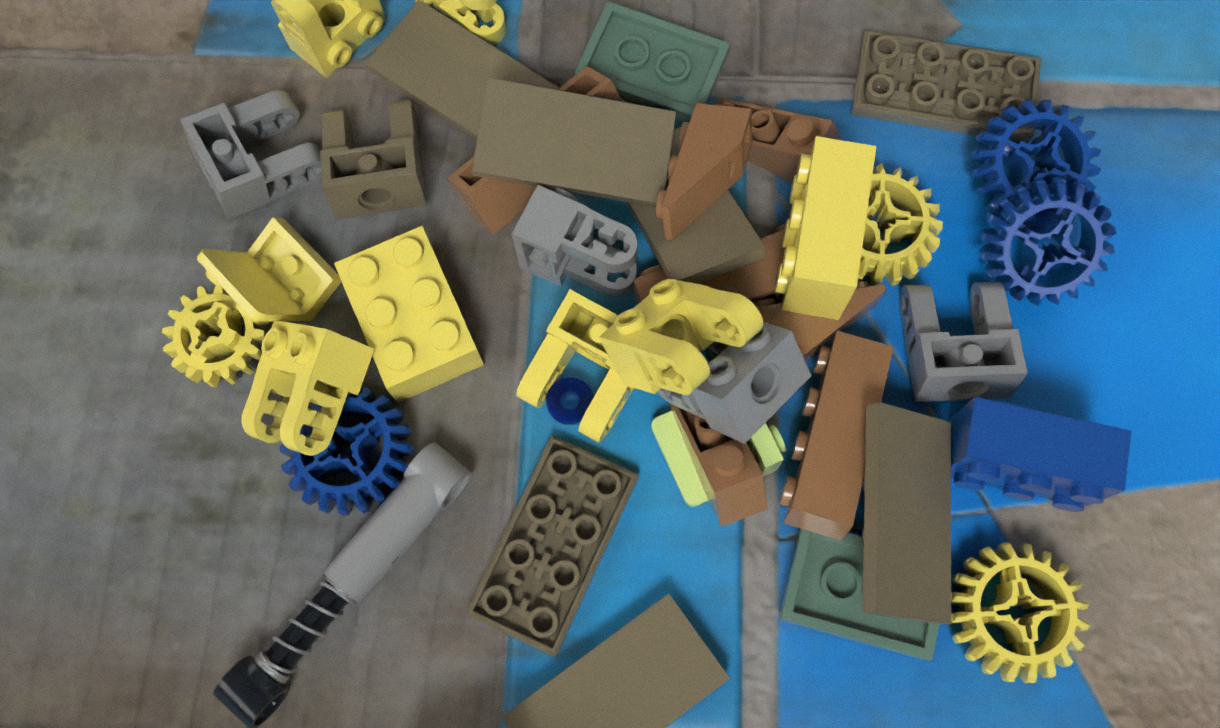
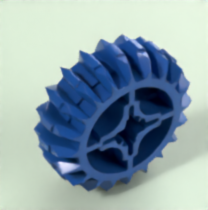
M1044 99L1036 107L1032 100L1021 102L1018 109L1009 105L1001 111V118L994 116L986 122L989 132L982 131L975 139L983 148L972 151L970 156L972 160L981 163L980 167L970 172V176L976 179L983 177L984 184L976 189V194L980 196L989 192L992 195L986 208L989 210L998 208L1000 206L998 197L1001 196L1007 197L1010 201L1016 199L1017 196L1014 193L1015 185L1021 184L1029 192L1032 189L1034 177L1042 178L1048 185L1054 176H1059L1066 180L1067 186L1073 181H1078L1085 186V193L1093 191L1096 187L1087 177L1098 175L1102 169L1097 165L1091 164L1090 159L1099 156L1102 150L1095 147L1089 148L1087 141L1095 136V131L1089 130L1082 133L1079 129L1083 124L1085 116L1078 115L1069 120L1067 119L1069 105H1061L1053 111L1051 99ZM1032 128L1042 131L1040 137L1032 140L1031 144L1023 141L1015 143L1009 140L1011 134L1017 129ZM1058 146L1062 149L1065 161L1059 156ZM1034 154H1036L1035 157H1037V158H1036V160L1034 161L1033 159H1031V158H1029V157L1032 156V155H1034ZM1003 163L1009 166L1012 171L1011 183L1006 177ZM1034 165H1036L1038 168H1040V170L1034 172V171H1035V170H1033ZM1047 209L1035 213L1025 221L1041 218Z
M1054 176L1049 186H1047L1042 178L1034 177L1032 191L1030 192L1021 184L1015 185L1014 193L1017 198L1013 201L1004 196L998 197V203L1003 208V211L1000 214L995 212L986 213V219L994 228L980 230V238L988 244L979 249V255L983 260L989 261L984 267L989 277H996L995 282H1001L1005 291L1010 289L1009 294L1014 300L1020 302L1027 296L1031 304L1039 306L1046 295L1051 304L1058 305L1061 293L1065 291L1071 298L1078 299V289L1076 286L1083 282L1086 286L1095 287V281L1090 276L1094 270L1108 271L1107 264L1100 258L1103 255L1115 253V247L1106 239L1117 233L1116 228L1111 223L1106 222L1112 216L1111 211L1105 205L1098 206L1101 197L1094 191L1085 193V186L1078 181H1073L1067 186L1066 180L1062 177ZM1047 209L1041 218L1035 221H1025L1035 213ZM1076 213L1081 223V238L1078 247L1070 242V234L1074 227L1071 221ZM1052 235L1061 246L1053 243L1045 246L1042 243L1041 248L1032 237L1042 241L1046 236L1051 240ZM1014 236L1024 243V249L1020 255L1023 261L1018 269L1013 267L1010 255ZM1065 262L1060 267L1048 271L1055 264Z
M366 386L359 395L348 393L339 418L349 415H362L373 420L366 425L361 422L352 428H344L337 423L330 444L324 451L314 455L315 461H313V455L310 456L292 451L284 444L279 446L282 454L292 457L284 462L281 468L287 475H294L289 482V486L296 492L303 491L302 501L308 505L318 501L319 510L327 514L336 506L339 514L349 516L352 511L353 502H355L360 512H369V497L373 496L377 502L382 504L387 498L382 489L388 485L394 490L400 484L393 476L396 471L404 474L409 466L408 463L400 460V457L413 454L414 447L410 443L401 441L407 439L412 434V430L407 424H399L404 418V414L400 408L390 409L392 401L389 397L381 395L375 399L373 389ZM309 403L312 410L321 412L322 406ZM303 424L300 434L310 437L313 428ZM338 434L347 442L352 443L350 445L353 452L351 455L356 460L357 465L349 458L343 456L345 453L342 448L343 443L338 438ZM383 436L382 455L377 466L372 470L369 464V456L371 451L380 444L378 439ZM349 470L359 479V482L347 486H331L321 481L328 474L335 476L342 471Z

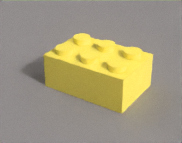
M816 136L810 155L801 153L797 175H794L789 204H792L790 219H787L782 247L786 249L783 263H780L775 286V292L783 294L782 311L839 320L857 288L877 146Z
M423 226L334 263L369 347L374 348L372 356L383 383L397 403L484 366Z

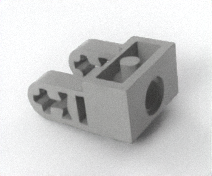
M271 91L229 108L226 107L225 103H221L180 119L189 146L228 220L271 203L322 179L320 148L315 143L300 144L256 162L252 153L247 155L244 149L282 133L297 123L300 113L286 91Z
M537 185L512 232L520 269L558 286H562L567 277L611 297H622L630 293L634 288V279L637 278V265L635 262L637 258V238L635 233L628 226L605 217L579 203L577 198L566 190L560 188L549 190ZM595 228L599 229V240L593 237ZM617 239L622 240L624 251L610 245H613ZM595 266V274L592 275L590 274V272L593 270ZM608 272H624V276L627 278L618 277L615 283L610 282Z
M1001 282L973 283L970 290L969 307L974 335L950 336L949 332H940L934 295L929 284L904 285L902 287L900 315L914 402L972 400L974 397L982 399H1005L1012 397L1028 372L1019 330L1013 329L1005 288Z
M763 322V328L742 347H735L715 341L709 345L708 348L718 356L708 363L710 376L690 395H682L663 388L657 393L670 404L706 419L711 429L745 444L811 377V373L792 331Z

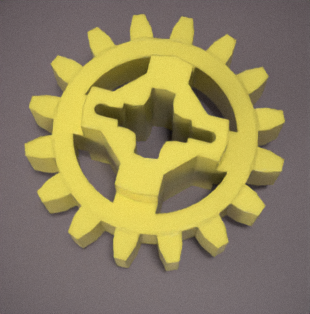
M216 285L213 294H210L203 286L197 287V299L192 301L185 295L180 297L184 306L181 312L169 310L168 315L175 321L174 326L162 328V333L173 341L163 347V351L174 358L171 363L172 367L180 373L186 372L185 377L196 384L204 379V382L209 386L217 387L220 377H223L231 385L236 384V372L242 370L246 374L251 375L253 369L249 362L252 358L260 360L262 352L258 349V346L262 344L266 332L260 329L267 326L269 322H254L244 317L236 308L237 302L223 288ZM245 323V335L242 336L241 328ZM189 336L191 337V340H192V342H191L190 345H189Z

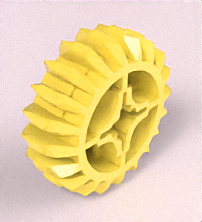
M882 163L874 169L869 197L871 202L867 211L863 239L864 248H862L858 282H861L864 276H868L872 286L881 284L885 277L893 287L899 284L902 275L910 280L919 272L918 267L923 268L932 260L931 253L935 252L940 245V239L937 235L943 229V222L935 219L940 212V204L927 203L932 195L931 188L919 191L916 188L919 182L918 175L910 178L908 181L902 179L901 166L895 169L892 175L886 174ZM875 213H876V221L872 220L873 217H874V215H875ZM902 238L912 239L911 245L906 249L892 254H885L889 243L900 242Z
M1004 542L998 545L996 552L990 547L979 550V560L972 557L966 559L963 562V566L968 575L961 573L953 575L951 581L962 590V593H951V604L959 606V612L951 613V624L960 622L963 631L955 633L952 640L956 644L967 641L971 643V646L965 653V658L968 661H976L984 655L981 665L983 673L987 675L994 674L1000 669L1001 679L1005 682H1014L1019 674L1024 683H1035L1038 673L1044 678L1055 677L1057 675L1055 664L1061 667H1069L1074 662L1068 650L1080 651L1085 646L1082 640L1074 633L1075 631H1087L1091 626L1085 620L1077 618V611L1088 609L1090 604L1084 600L1075 601L1072 592L1078 591L1081 588V582L1075 580L1066 583L1063 579L1068 572L1069 565L1061 563L1052 568L1050 567L1052 552L1044 550L1034 557L1032 544H1021L1015 551L1010 542ZM999 572L1001 584L996 585L997 597L995 602L991 606L981 607V597L986 584ZM1021 574L1033 580L1042 589L1048 600L1036 597L1030 591L1027 579H1022ZM1019 605L1023 610H1036L1035 613L1024 614L1023 617L1014 619L1011 617V614H997L998 611L1007 610L1011 606ZM1045 617H1051V627L1048 636L1042 645L1035 650L1034 642L1039 640L1038 626ZM984 624H994L999 627L1005 635L1006 643L1012 644L1013 652L1000 646L990 636Z

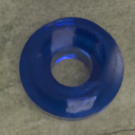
M567 377L556 381L550 387L546 396V405L550 415L557 422L564 425H576L581 422L594 396L591 388L583 380ZM568 395H574L579 399L578 406L571 410L565 409L561 405L564 397Z

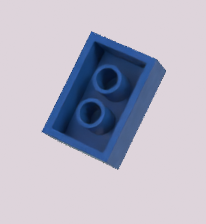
M974 397L948 420L951 422V478H954L953 484L958 487L972 490H982L984 485L1003 489L1002 495L1011 499L1031 501L1034 500V496L1053 500V507L1073 512L1084 511V507L1092 504H1101L1104 502V499L1125 491L1131 430Z

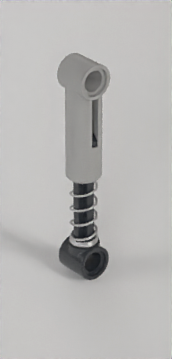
M432 442L423 448L407 467L403 476L404 479L325 568L323 573L327 583L320 582L322 587L311 601L305 600L306 607L295 619L289 618L290 625L279 638L273 637L274 644L268 651L259 652V655H256L257 657L255 658L251 655L236 663L219 681L213 695L248 728H257L262 725L286 698L289 691L286 688V682L290 679L289 675L296 672V663L303 655H310L312 653V644L319 636L328 635L327 627L335 618L343 617V608L348 603L352 604L355 601L360 604L440 510L448 508L462 494L471 481L473 473L436 442Z

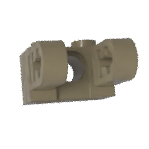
M412 99L389 102L391 139L385 140V144L354 148L351 123L345 109L321 114L323 150H320L322 189L336 219L427 206L419 128Z

